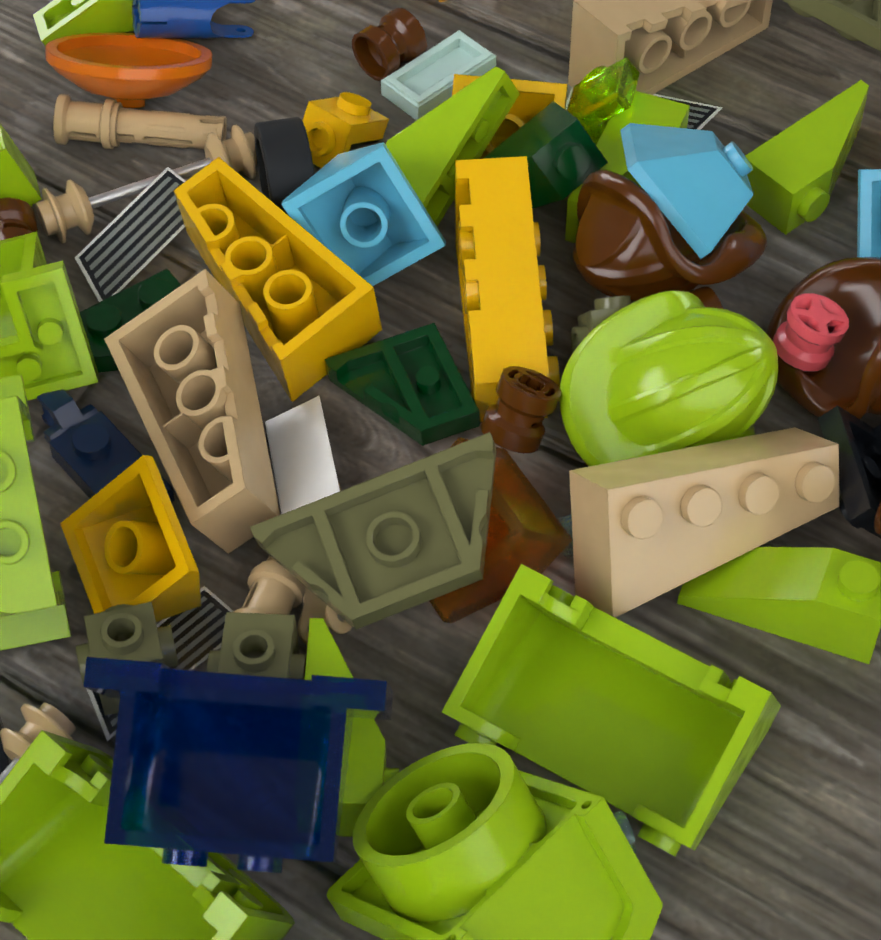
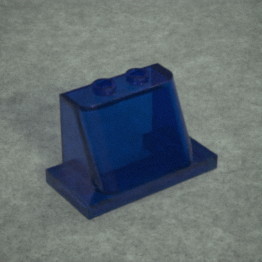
M87 657L83 687L110 698H120L104 843L163 848L162 863L207 867L208 852L238 854L237 870L282 873L283 858L336 862L353 717L391 720L393 690L388 681L319 675H312L311 680L176 670L157 662Z

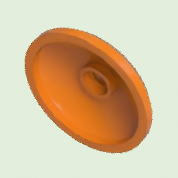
M87 33L57 38L48 42L45 47L46 61L57 73L87 92L116 99L117 102L122 103L124 108H141L145 106V99L172 95L201 79L212 67L211 50L200 44L178 38H136L135 33Z

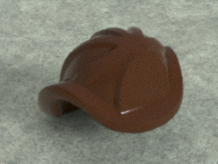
M608 170L592 172L583 182L577 202L579 226L573 250V259L584 280L601 293L610 297L631 296V302H635L658 292L669 290L688 292L698 285L721 283L737 276L752 266L762 256L767 247V237L761 225L747 213L741 211L714 249L700 259L653 199L640 186L625 176Z
M854 257L833 261L812 271L789 291L777 307L766 334L773 341L779 326L787 321V310L796 296L804 293H815L836 302L845 311L849 319V328L842 340L834 344V355L826 368L822 370L803 371L787 364L778 356L777 382L797 403L818 418L837 405L858 419L865 416L867 412L881 415V257Z

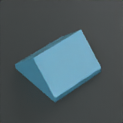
M384 142L338 154L281 203L287 214L372 286L446 246V240Z

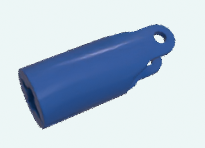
M133 0L132 18L135 37L186 39L251 37L254 34V30L248 26L221 25L211 21L214 12L224 5L230 3H253L256 0Z

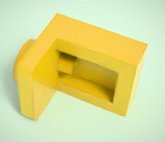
M342 92L339 97L308 101L302 121L307 132L313 164L322 168L338 154L350 151L352 144L383 139L389 118L372 110V103L368 99L350 92Z

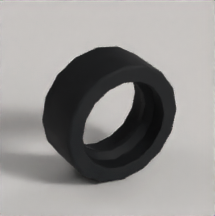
M299 117L259 122L255 124L254 128L256 159L262 194L286 214L287 212L281 205L282 201L315 174L307 132L303 121Z

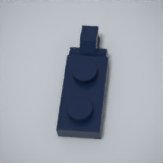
M63 389L42 393L37 396V400L41 403L44 413L41 415L42 419L50 427L43 431L45 435L44 438L50 445L52 457L89 499L142 456L102 411L98 412L92 404L79 410L74 399ZM161 476L172 503L175 501L173 488Z

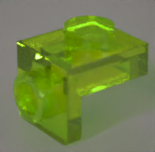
M627 57L607 68L599 66L593 69L580 83L573 87L567 111L580 121L596 145L610 118L632 106L640 72Z

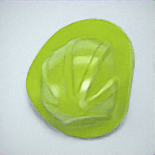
M669 290L641 298L616 311L598 324L581 341L569 358L560 383L562 393L559 403L564 428L574 449L589 467L755 435L754 424L768 407L775 391L778 379L777 348L771 338L750 319L727 309L705 307L702 301L692 293Z

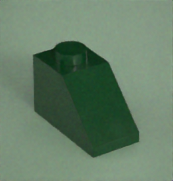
M554 101L484 157L527 156L532 209L563 200L583 184L588 175L600 170L608 163L580 121Z

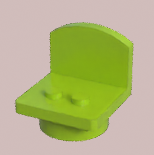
M467 743L442 749L412 763L387 781L367 802L355 823L352 839L354 849L360 860L328 889L326 894L341 920L383 940H650L663 907L660 897L604 797L520 771L505 750L488 743Z

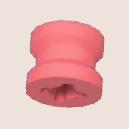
M815 293L798 295L791 302L787 310V321L779 326L773 337V342L777 348V355L794 368L803 371L822 370L826 368L834 355V344L839 343L847 332L849 319L845 311L836 302L825 296Z

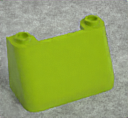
M521 564L442 710V713L460 722L454 735L468 743H488L495 746L499 743L585 791L604 797L607 803L643 822L637 836L675 857L682 844L695 851L767 734L781 705L772 692L741 676L731 682L732 680L729 679L728 675L712 664L708 666L595 608L589 601L577 595L573 596L552 585L554 582L552 579Z
M41 730L0 784V922L11 923L28 940H283L295 924L293 917L284 907L137 776L113 757L93 746Z

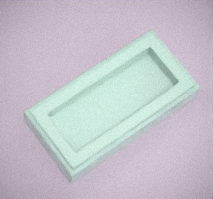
M458 30L382 79L381 95L409 116L418 120L452 96L454 74L482 76L496 66V55Z

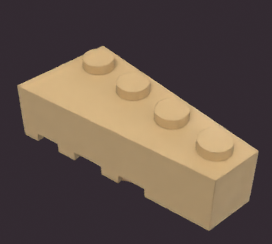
M573 0L568 84L611 118L626 88L653 95L769 27L773 0Z
M204 269L104 338L191 525L229 554L254 537L250 529L251 526L279 516L280 510L241 306Z
M793 427L569 470L575 595L589 601L595 608L616 618L838 508L839 444Z

